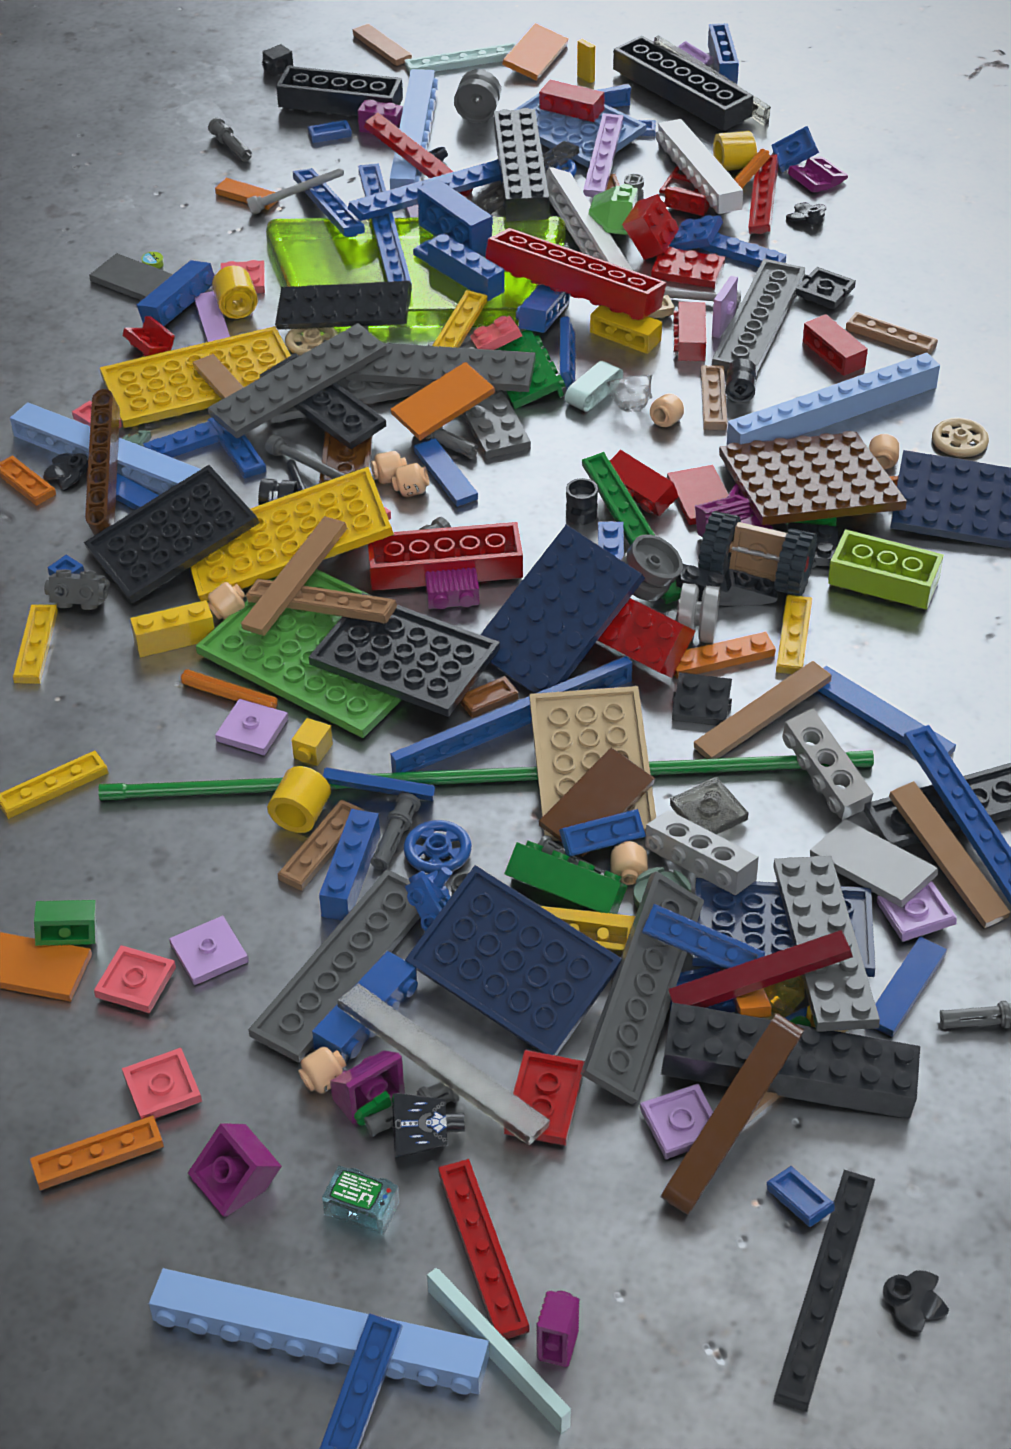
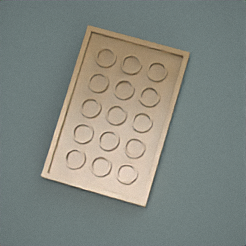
M638 686L529 694L542 817L611 747L650 774ZM652 786L628 810H639L645 834L646 824L656 818ZM543 829L544 836L548 835L552 838V841H559Z

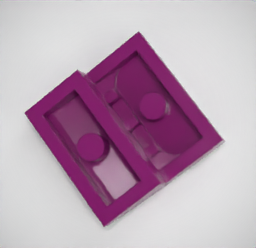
M823 156L811 157L806 160L805 165L790 166L787 173L812 192H820L835 187L847 180L849 176Z

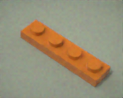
M765 631L688 649L685 651L674 675L678 679L679 672L701 674L774 657L776 648Z
M150 1116L30 1158L39 1189L43 1190L163 1148L164 1145L155 1118Z

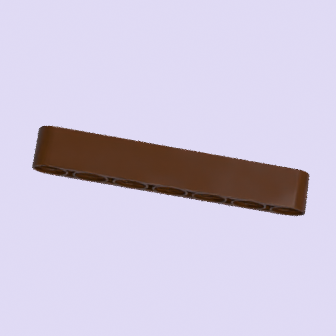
M101 389L95 392L91 405L85 519L94 536L115 523L120 408L112 392L108 389Z
M778 1013L774 1016L660 1196L662 1199L685 1214H690L804 1032L802 1028Z

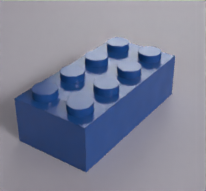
M439 179L418 187L419 225L435 237L444 233L485 257L488 238L492 237V216Z

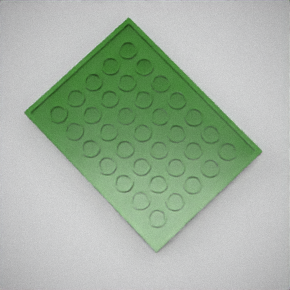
M317 569L303 585L362 594L363 592ZM246 600L245 607L242 610L228 616L196 645V651L199 655L362 738L402 700L309 665L310 654L342 616L286 608L265 636L242 628L241 622L256 604Z

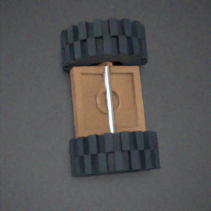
M714 511L711 513L708 524L705 527V533H703L698 567L711 572H718L722 575H725L729 568L744 571L754 576L775 581L776 591L802 596L805 586L808 584V578L813 566L817 535L792 528L788 530V533L745 524L741 523L740 516Z

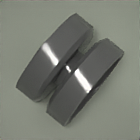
M474 69L464 74L454 96V107L457 113L463 119L473 123H482L492 118L502 95V87L499 80L492 73L481 69Z
M641 535L637 537L621 559L645 577L633 595L646 601H657L663 598L683 569V561L679 552L672 544L654 535Z

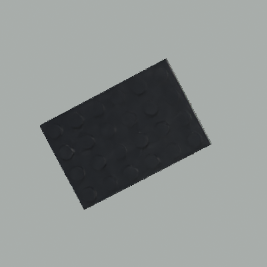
M207 465L91 537L84 544L133 604L258 525L259 520L210 465Z
M397 605L387 623L342 616L310 654L309 665L449 717L500 650V642Z

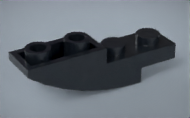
M683 563V569L676 579V586L682 588L683 583L697 585L699 588L698 601H702L703 590L706 586L720 587L719 605L723 606L763 605L774 603L778 599L774 585L775 581L730 568L725 575H722L718 572H711Z

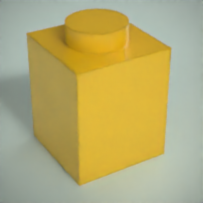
M306 718L291 739L293 758L318 766L333 745L331 725Z

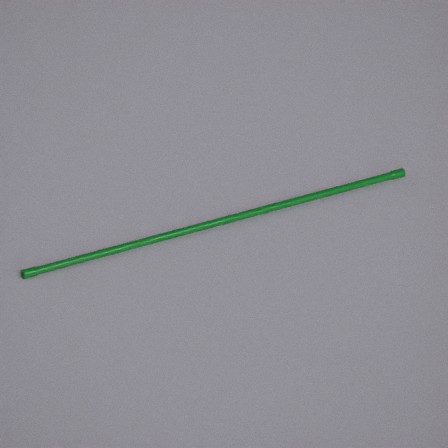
M873 750L846 752L855 767L874 766ZM796 755L649 761L650 775L801 768ZM821 764L822 766L829 767L828 764ZM537 766L369 774L428 785L538 780ZM283 777L143 784H99L98 794L99 800L103 801L140 797L275 792ZM329 784V785H330V789H345V788H351V787H345V786H340V785Z

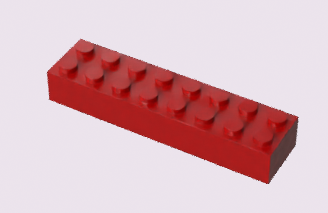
M511 228L488 238L485 258L503 268L504 271L511 273L514 277H524L531 280L533 284H543L549 286L553 291L569 293L573 298L586 299L592 305H603L612 312L628 314L630 318L635 320H642L662 307L667 282Z

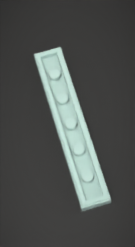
M517 43L406 59L405 67L410 75L411 69L435 70L437 72L503 61Z
M435 1268L428 1273V1292L470 1337L489 1341V1358L560 1434L570 1428L571 1408L439 1269Z

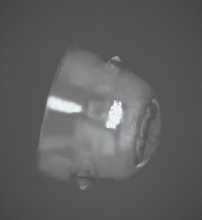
M653 375L621 378L606 382L611 391L610 397L614 400L616 406L627 413L641 412L647 406L649 400L653 399L651 391Z

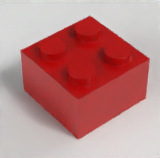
M658 194L637 201L622 224L643 260L665 253L679 230L677 222L672 218L665 202L661 200Z

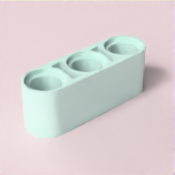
M604 361L598 362L568 388L565 394V402L588 412L619 386L623 378V370Z

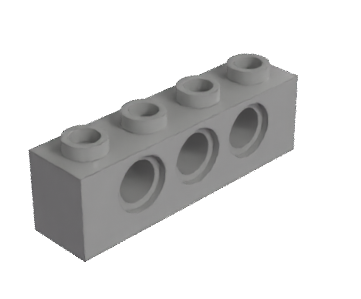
M813 708L785 721L782 734L783 742L787 748L794 751L800 767L803 770H807L810 774L815 789L821 791L826 797L829 809L833 813H837L841 821L863 811L864 804L872 802L874 793ZM807 742H810V743H813V744H815V745H808V744H806V743H807ZM821 764H828L829 767L822 766ZM835 785H842L845 788H838Z
M669 810L646 824L645 848L722 889L737 895L757 880L759 856Z

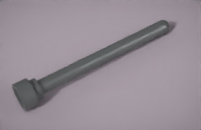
M271 435L266 441V451L274 456L285 455L332 479L346 475L287 446L285 440L277 435Z

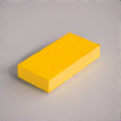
M581 38L577 40V76L588 83H592L595 81L596 45Z

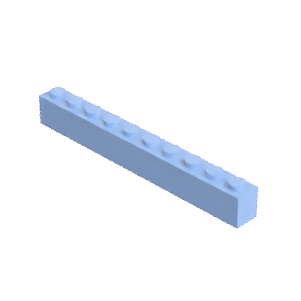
M411 69L399 129L427 150L437 96L436 90H438V78H435V70ZM395 152L389 178L390 190L421 181L423 173Z
M924 353L728 421L726 444H745L755 440L773 441L776 438L792 439L937 388L940 364L928 353Z
M28 402L10 417L14 437L58 454L68 453L73 455L82 453L89 458L90 426ZM119 438L117 473L154 492L162 494L201 470L195 466Z
M164 1268L161 1271L149 1302L153 1321L164 1327L179 1326L188 1328L196 1334L210 1333L221 1336L230 1342L245 1341L253 1343L261 1349L276 1348L296 1357L303 1355L311 1356L327 1364H335L336 1362L346 1365L351 1364L369 1315ZM388 1319L402 1324L403 1328L386 1376L393 1379L408 1378L416 1380L428 1387L443 1386L451 1388L459 1394H480L489 1361V1341Z

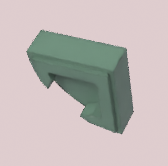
M140 430L138 431L139 434L129 437L127 434L122 439L143 446L144 443L149 442L151 439V432Z

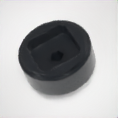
M443 146L429 151L441 162L449 155L446 147Z

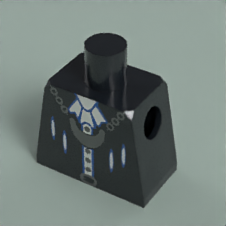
M394 1093L392 1095L394 1158L445 1147L447 1145V1133L465 1132L464 1112L446 1113L445 1099Z

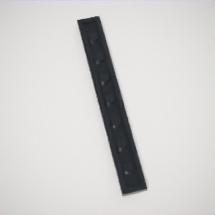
M848 1170L843 1171L834 1200L835 1211L830 1213L774 1395L775 1402L808 1412L874 1188V1178Z

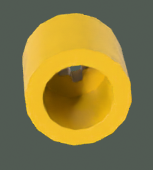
M750 131L716 134L714 137L713 156L726 171L743 169L757 154L756 141Z
M227 266L215 274L212 288L221 312L233 319H240L250 315L256 309L258 298L247 270L239 266Z
M294 766L286 771L267 806L268 813L272 820L280 827L295 833H306L313 828L331 794L330 785L317 771L303 766Z

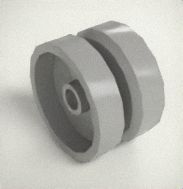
M683 583L681 598L678 601L676 621L695 630V626H699L698 639L700 642L714 644L720 587L706 586L703 590L702 601H698L699 588L697 585Z

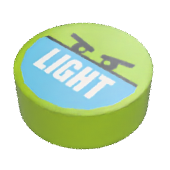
M148 252L141 258L142 263L158 269L164 265L163 255L159 252Z

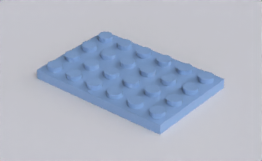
M539 93L514 109H535L540 144L588 168L603 113L623 115V124L616 152L646 132L645 123L605 104L604 111L595 122L540 109Z

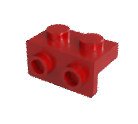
M675 186L665 189L666 207L702 216L710 208L706 196L700 192Z
M151 316L145 317L143 328H124L122 335L132 346L137 347L143 352L144 356L171 351L175 338L174 334Z

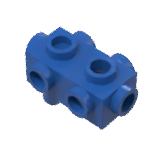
M442 867L439 873L434 871L428 875L423 870L408 878L410 884L405 886L408 892V902L415 906L420 915L421 926L424 931L429 928L451 898L445 884L452 875V871L447 867Z

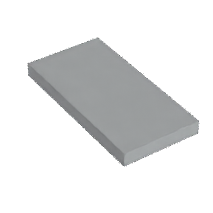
M847 819L810 849V857L831 856L836 872L865 888H871L872 892L900 907L908 903L938 875L937 867Z

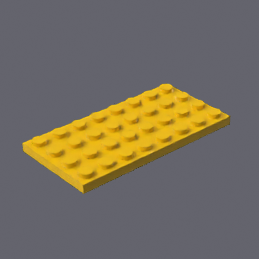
M276 326L100 367V373L105 386L112 392L120 408V419L123 428L135 427L164 418L204 410L221 401L222 399L193 367L194 361L214 354L243 387L260 379V374L291 356Z
M366 467L250 508L257 516L259 524L191 566V571L200 601H209V593L224 582L230 583L232 587L237 584L243 589L253 585L257 579L268 580L278 576L324 516L343 521L347 526V530L324 559L394 535L370 469Z

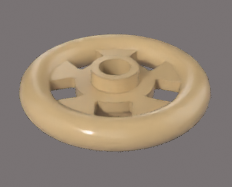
M333 327L291 329L286 335L285 343L293 354L296 353L300 356L322 344L324 340H329L338 335V332ZM300 341L302 343V345L299 346L295 344L296 342Z
M949 418L939 422L934 427L932 441L943 453L965 458L982 453L989 444V435L982 425L973 420ZM946 433L949 434L948 438L941 437V434ZM972 441L975 442V443H977V445H975V446H973V447H972L971 445H969V444H970Z

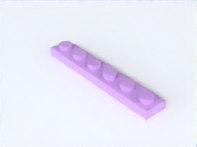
M605 113L602 115L583 189L586 197L594 198L595 195L607 189L623 124V115Z

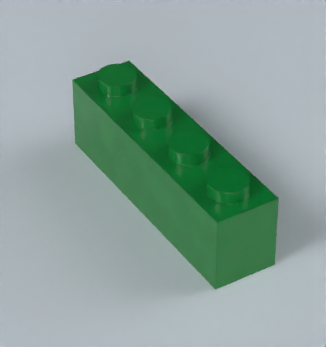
M527 840L526 845L516 842L504 872L505 875L597 912L618 913L628 888L627 885L620 882L621 876L606 870L603 876L594 872L595 866L580 860L578 865L568 862L569 856L553 850L552 855L542 852L544 846Z

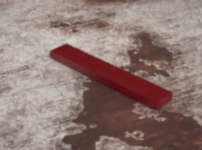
M840 930L668 989L673 1003L706 1008L853 958L843 931Z

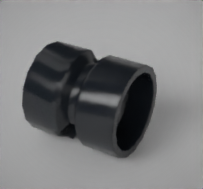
M740 358L729 364L725 392L732 401L743 403L754 397L757 367L752 361Z
M262 478L259 485L258 504L262 505L276 500V491H278L277 499L298 492L297 481L282 480L281 483H278L276 479Z
M577 478L567 484L566 518L571 523L587 525L596 520L598 513V487L594 481L587 478Z

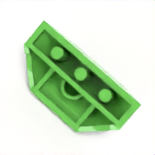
M622 184L595 195L589 208V215L598 224L603 226L605 232L628 235L622 224L638 201V188Z

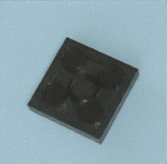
M718 777L670 798V806L677 815L716 835L748 820L749 812Z

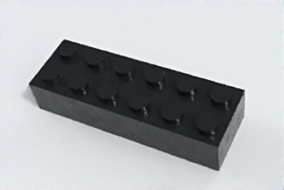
M287 66L276 85L278 107L288 110L299 109L307 112L317 111L326 114L336 113L343 114L344 116H358V109L364 100L394 103L395 105H401L403 101L401 77Z

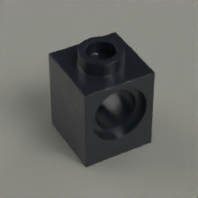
M282 44L262 51V66L265 71L274 77L283 74L287 66H294L292 51Z

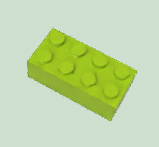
M845 529L830 562L828 584L927 609L941 576L944 554Z

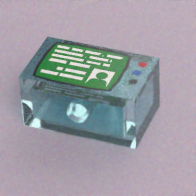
M339 1165L322 1196L325 1215L382 1235L385 1234L400 1203L398 1185L393 1184L390 1180L385 1178L377 1179L365 1175L356 1168L348 1169Z

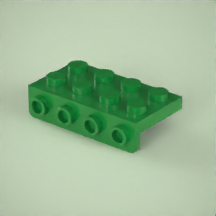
M525 330L521 332L522 337L495 349L533 352L536 355L529 392L506 391L515 409L554 391H557L560 398L565 396L562 390L566 387L560 374L556 376L558 371L554 362H548L551 358L547 349L543 348L544 346L539 335L534 336L531 330Z

